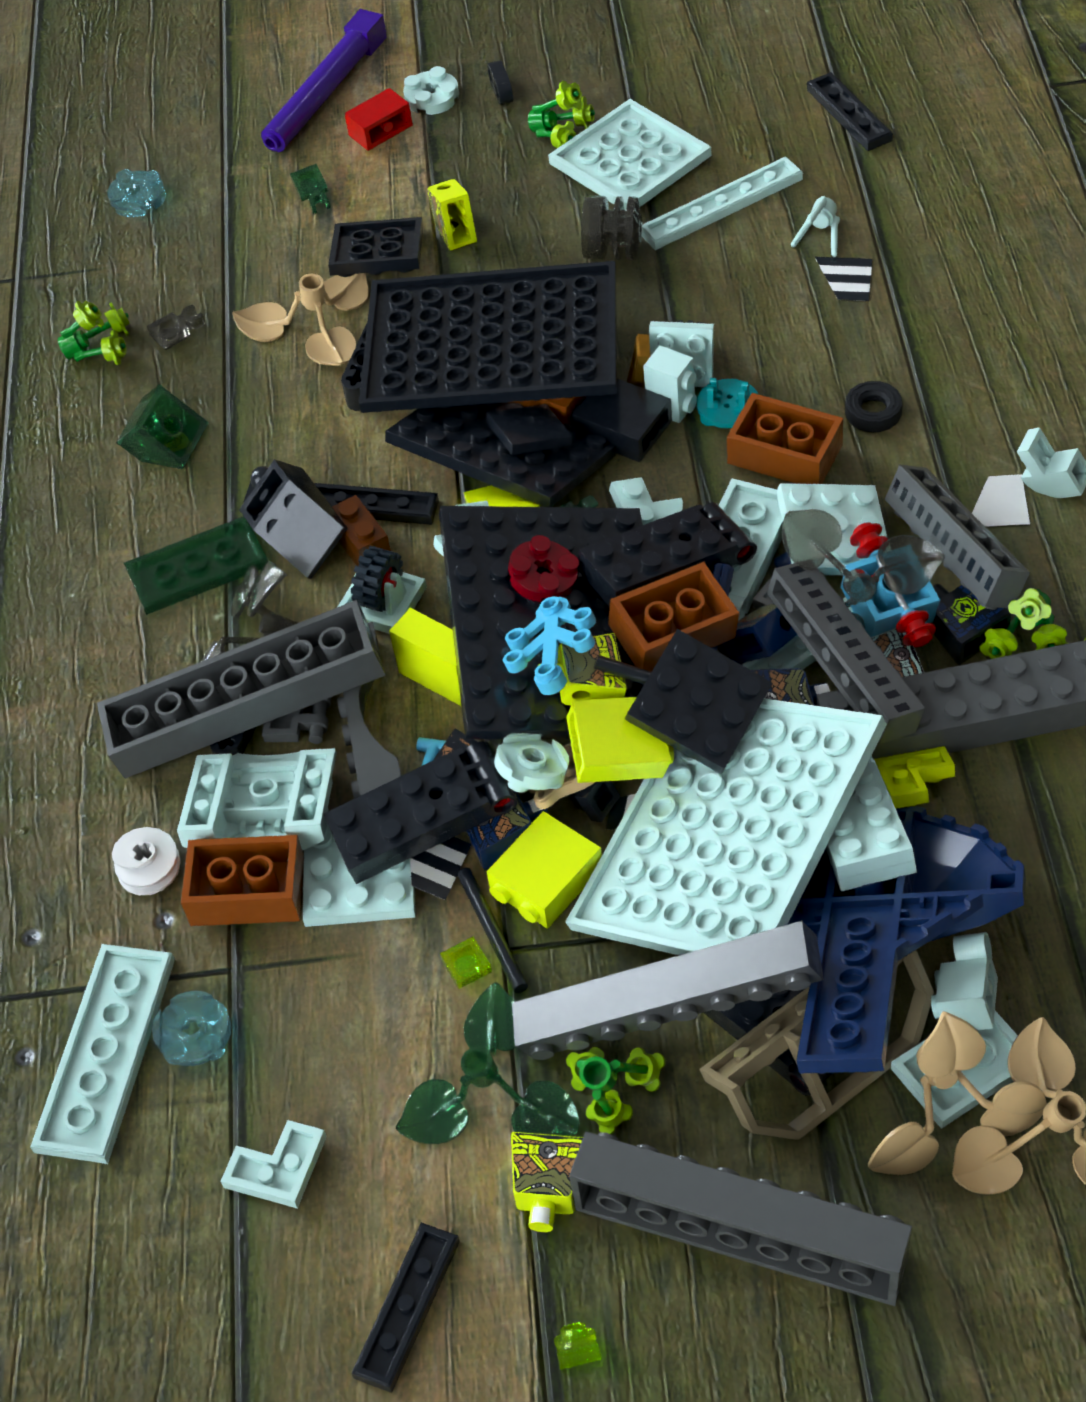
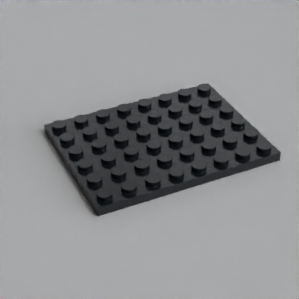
M615 261L372 280L359 396L361 413L617 394Z
M440 506L439 521L465 739H504V737L511 733L542 734L541 739H570L566 717L571 706L562 703L560 691L552 695H543L534 681L535 669L538 667V664L542 663L543 649L528 662L524 670L518 673H509L503 662L504 656L511 651L505 640L506 634L512 629H524L536 618V611L541 602L523 597L512 587L510 582L511 576L508 571L510 556L520 544L531 541V538L536 535H543L548 537L550 541L564 546L578 558L580 548L642 526L640 508ZM544 567L537 568V572L540 574H542L543 572L550 573V571ZM578 571L575 587L565 597L571 606L570 609L576 611L583 607H589L596 618L595 625L588 629L592 636L613 633L608 625L610 607ZM565 623L560 626L572 632L578 631L573 624ZM544 628L529 640V644L544 631ZM615 636L620 661L635 666ZM625 679L627 689L624 698L637 697L644 685Z

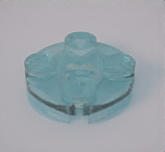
M124 169L116 174V179L107 190V196L111 207H114L119 215L139 217L146 215V209L152 206L155 207V210L160 207L165 200L166 192L157 171H131Z
M203 991L180 993L170 999L171 1004L163 1012L161 1009L158 1011L153 1021L152 1033L158 1049L168 1063L181 1066H196L204 1064L209 1060H218L225 1052V1045L231 1035V1020L225 1006L215 1000L211 994ZM191 1022H196L198 1027H200L199 1031L192 1035L182 1033L183 1030L190 1027Z

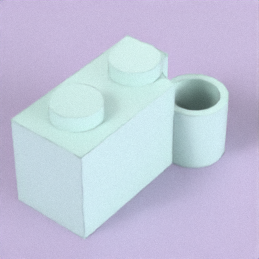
M981 932L954 936L953 949L956 961L941 963L940 970H936L934 974L937 994L931 996L933 1015L935 1019H939L941 1013L945 1011L965 1020L976 1030L991 1029L994 1023L998 977L992 961V948L988 933Z

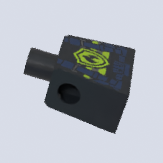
M941 584L933 586L940 599L934 621L932 622L936 627L934 635L958 665H961L980 652V645L985 642V632L988 629H1006L1010 624L1011 613L1008 608L987 609L981 606L977 601V597L962 585L951 592Z

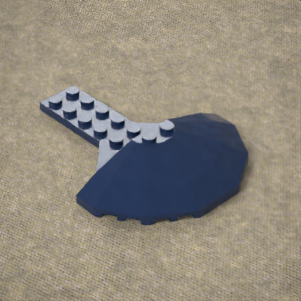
M919 806L897 808L896 811L913 848L917 873L845 891L840 890L827 852L824 850L788 924L803 921L817 935L824 979L810 983L811 985L809 986L796 1060L799 1074L884 1071L898 961L927 942L985 925L1024 905L1026 883L1024 865L1019 860L1014 861L1007 855L1006 847L1001 842L996 844L989 837V831L984 826L974 824L969 828L956 824L955 817L946 814L941 819L927 815L926 808Z

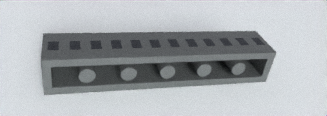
M899 465L885 497L886 502L895 510L894 513L902 518L910 526V530L927 544V549L935 553L943 561L944 567L952 571L960 579V584L977 597V601L981 606L996 610L997 608H1008L1011 600H1018L1030 572L927 468Z
M811 559L775 568L767 591L768 596L855 712L883 716L887 725L878 743L882 744L916 733L925 711L921 700L912 692L902 679L899 671L895 670L883 654L881 648L868 635L862 623L848 609L842 597L831 587L824 574L818 570Z

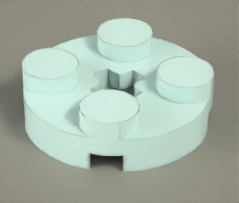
M436 66L431 68L430 71L410 75L404 79V99L409 102L410 110L418 113L417 109L425 110L428 115L439 114L452 108L455 105L454 99L456 97L459 98L457 80L451 74L446 73L443 67Z
M511 733L504 737L501 745H498L494 763L498 773L508 780V786L513 791L526 792L529 789H558L563 785L569 764V755L565 748L554 739L552 744L542 741V734Z

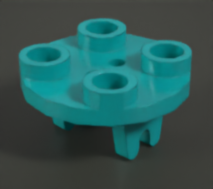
M711 377L710 383L702 388L697 396V411L700 415L701 423L705 426L732 428L752 393L758 394V392L749 382L738 379L717 380V378Z

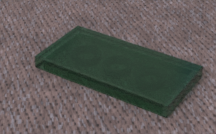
M243 516L127 561L124 565L144 611L148 615L269 567V562L252 527Z

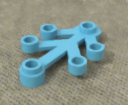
M552 596L546 598L537 609L536 618L524 629H512L505 636L511 651L504 656L503 662L509 673H518L524 670L528 662L543 649L542 664L535 669L534 681L543 695L555 694L562 690L567 683L561 667L557 665L559 643L573 647L578 653L587 652L595 645V640L590 630H588L596 623L592 610L589 607H583L576 611L572 610L568 600L564 597ZM565 623L573 624L578 631L572 632L560 626ZM544 628V631L529 644V640Z

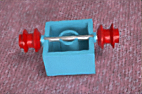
M866 522L857 526L850 537V543L852 546H859L856 555L862 560L845 566L841 589L857 620L862 623L863 628L870 637L896 628L897 632L906 633L902 640L904 645L913 647L926 645L932 640V635L936 631V627L932 622L934 621L940 599L913 549L908 544L883 553L889 544V540L886 536H879L882 532L881 525Z

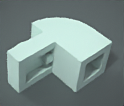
M1041 428L1029 429L1017 451L1021 461L1026 466L1021 477L1022 481L1035 492L1050 497L1068 498L1081 496L1086 487V460L1079 449L1055 452Z

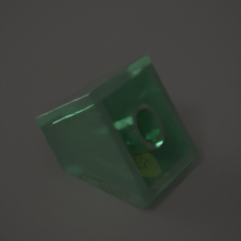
M159 384L141 398L116 443L141 462L182 469L185 467L209 422Z

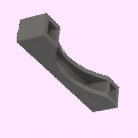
M369 622V626L380 656L373 622ZM375 680L343 692L344 697L337 698L341 718L347 717L348 724L342 725L345 745H352L353 752L346 753L350 774H357V781L351 782L354 799L402 776L398 758L384 749L371 735L365 725L364 711L367 696Z

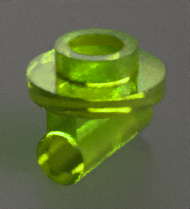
M579 1322L566 1325L560 1329L561 1334L554 1338L560 1370L602 1360L599 1344L596 1340V1331L593 1328H586L585 1323Z

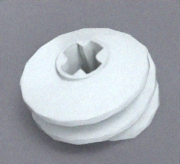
M143 827L133 829L122 835L114 844L112 851L115 873L120 884L128 892L138 896L152 895L163 891L173 883L180 870L181 859L175 842L168 833L158 828Z

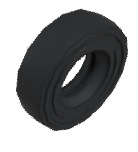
M881 381L860 383L849 391L845 399V415L849 423L862 431L882 432L896 425L902 416V396L896 388L888 383ZM868 401H879L884 403L886 408L880 412H868L863 410L861 406Z

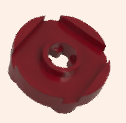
M536 535L531 538V541L520 544L512 552L508 565L511 585L520 595L532 601L542 602L543 598L552 596L565 598L575 587L579 560L564 546L550 541L546 536ZM544 567L548 569L550 573L543 572L542 574H540L537 572V568Z

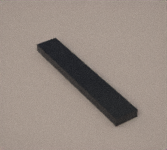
M251 481L243 502H245L254 489ZM314 483L331 507L356 495L374 519L381 521L432 525L439 503L438 493Z

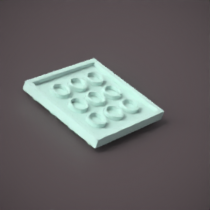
M629 99L548 156L550 165L628 214H631L711 157L712 153L711 146Z

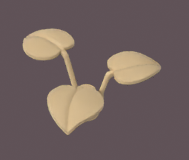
M310 273L302 276L299 280L300 291L294 293L295 299L288 316L286 310L274 302L258 303L243 310L233 311L236 325L246 336L256 341L269 342L277 340L284 335L283 325L291 323L301 301L306 309L316 310L322 332L315 333L307 339L305 348L308 357L318 364L340 366L349 363L356 347V341L353 334L344 327L338 326L327 331L322 305L324 302H326L327 306L334 304L338 309L344 311L363 306L369 297L366 273L354 274L350 277L336 275L326 281L318 274Z
M943 1011L934 1030L924 1041L916 1055L917 1064L925 1074L920 1078V1082L924 1090L926 1124L922 1127L917 1122H908L892 1130L871 1155L868 1168L878 1173L906 1175L923 1169L934 1159L938 1152L939 1144L937 1139L930 1135L934 1131L931 1086H936L939 1089H948L955 1085L958 1080L982 1107L988 1109L980 1118L981 1126L993 1127L1004 1136L1018 1134L1033 1126L1042 1117L1044 1107L1047 1105L1044 1093L1033 1083L1019 1081L1001 1088L994 1095L993 1101L984 1098L963 1075L962 1071L969 1070L980 1063L986 1052L985 1041L971 1024Z
M1041 1017L1029 1024L1016 1037L1010 1048L1007 1064L1008 1071L1014 1082L1025 1081L1033 1083L1042 1090L1045 1097L1052 1098V1100L1044 1107V1120L1008 1146L1004 1135L997 1129L989 1126H976L962 1135L955 1148L952 1176L959 1185L971 1192L994 1195L1012 1188L1019 1181L1023 1173L1020 1160L1012 1152L1047 1128L1058 1133L1074 1129V1141L1080 1147L1073 1153L1072 1164L1078 1178L1086 1185V1128L1082 1137V1129L1085 1127V1123L1082 1120L1086 1115V1104L1078 1094L1071 1091L1063 1092L1062 1090L1074 1078L1076 1070L1074 1057L1066 1043L1052 1030L1046 1019Z

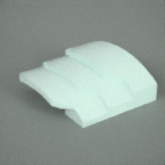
M336 749L300 750L299 752L278 755H250L241 753L233 756L231 753L197 755L177 829L182 846L187 848L188 840L298 835L301 848L305 850L324 841L327 821L323 814L329 811L328 804L333 784L332 774L337 754Z

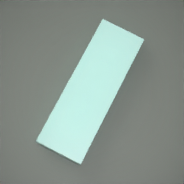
M107 944L101 945L30 1146L34 1153L108 1164L175 962L173 953Z

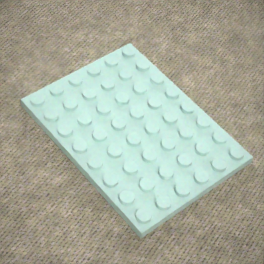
M764 698L722 774L717 773L674 748V761L669 765L664 777L643 780L570 912L566 924L572 931L675 955L686 954L787 925L887 725L883 716Z

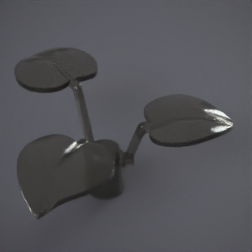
M809 509L789 511L783 519L782 539L788 556L798 566L809 570L818 568L826 557L845 576L843 588L850 596V599L845 602L848 608L856 605L858 602L870 600L876 592V583L883 573L885 584L896 593L908 595L921 590L930 581L936 569L945 559L944 553L929 541L916 536L899 535L888 539L879 547L878 559L883 567L876 569L873 575L870 576L862 569L849 571L830 553L836 550L842 541L841 526L834 516L823 510ZM852 612L855 618L862 623L863 628L865 629L863 618L859 614Z
M268 561L258 576L257 567L250 565L243 581L235 592L231 605V616L238 618L245 606L248 607L247 615L249 617H254L256 613L263 616L259 625V632L263 633V637L299 623L274 613L262 605L287 574L279 569L275 563ZM221 637L219 641L214 640L210 644L201 661L224 653L225 646L229 643L247 644L259 638Z

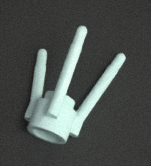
M821 196L815 201L811 213L791 242V247L797 246L812 224L819 229L831 226L832 257L837 256L838 224L840 218L836 216L837 205L832 199Z

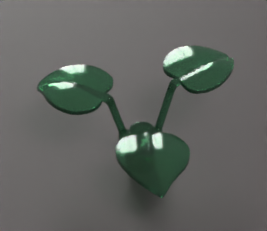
M497 982L490 985L478 997L465 1020L463 1034L470 1049L461 1058V1068L465 1075L460 1078L462 1083L460 1093L457 1095L451 1083L440 1079L427 1080L416 1087L409 1096L402 1116L396 1125V1130L404 1137L423 1144H442L455 1139L464 1131L469 1122V1113L461 1104L467 1097L469 1085L472 1084L478 1088H485L493 1083L498 1084L515 1102L520 1104L513 1111L511 1117L514 1132L571 1137L575 1136L578 1132V1111L573 1100L562 1087L550 1081H535L529 1085L523 1098L498 1074V1066L493 1059L496 1055V1049L510 1051L516 1048L512 1003L516 1001Z

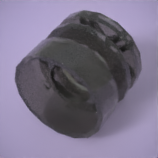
M585 196L581 220L583 258L605 260L608 246H612L615 260H621L624 247L627 260H636L642 238V214L639 209L638 197L629 196L625 210L623 197L617 196L613 210H609L606 196Z

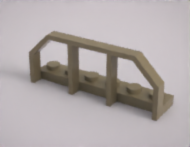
M913 951L898 961V964L904 961L915 991L902 1034L887 1047L884 1071L854 1072L829 1093H826L818 1073L801 1074L814 1101L811 1107L789 1124L754 1119L740 1087L763 1067L772 1064L788 1048L797 1064L796 1060L809 992L808 987L699 1070L705 1082L727 1095L742 1127L751 1133L794 1140L801 1139L888 1071L893 1060L920 1043L931 1006V996L934 995V991L917 951Z

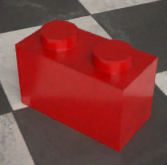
M390 88L344 113L348 135L367 151L413 126L409 102Z

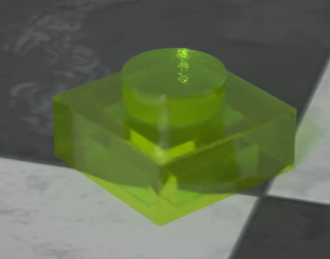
M474 936L440 953L441 961L458 989L492 973L491 964Z

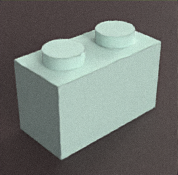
M659 345L643 366L645 389L671 398L672 421L680 423L687 413H691L697 403L694 388L696 373L694 372L693 357Z

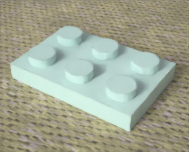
M996 1011L994 1013L993 1028L977 1030L986 1044L984 1057L975 1067L962 1071L963 1075L986 1099L1013 1082L1007 1063L1010 1048L1018 1035ZM922 1041L891 1062V1070L925 1109L924 1090L920 1082V1078L925 1074L920 1070L916 1057L917 1051L924 1043ZM958 1080L955 1085L948 1089H939L936 1086H931L933 1119L941 1129L979 1104Z

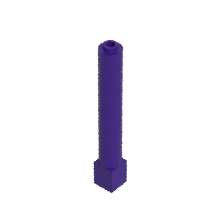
M359 9L344 26L345 35L261 132L263 143L269 150L282 152L364 55L371 56L387 38L383 14Z

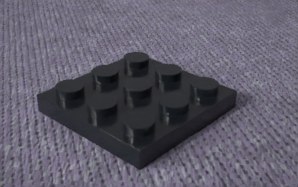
M422 217L335 224L328 264L330 276L350 277L359 273L378 275L385 271L406 273L419 269L423 235Z
M677 629L629 709L625 720L717 773L722 774L773 683Z

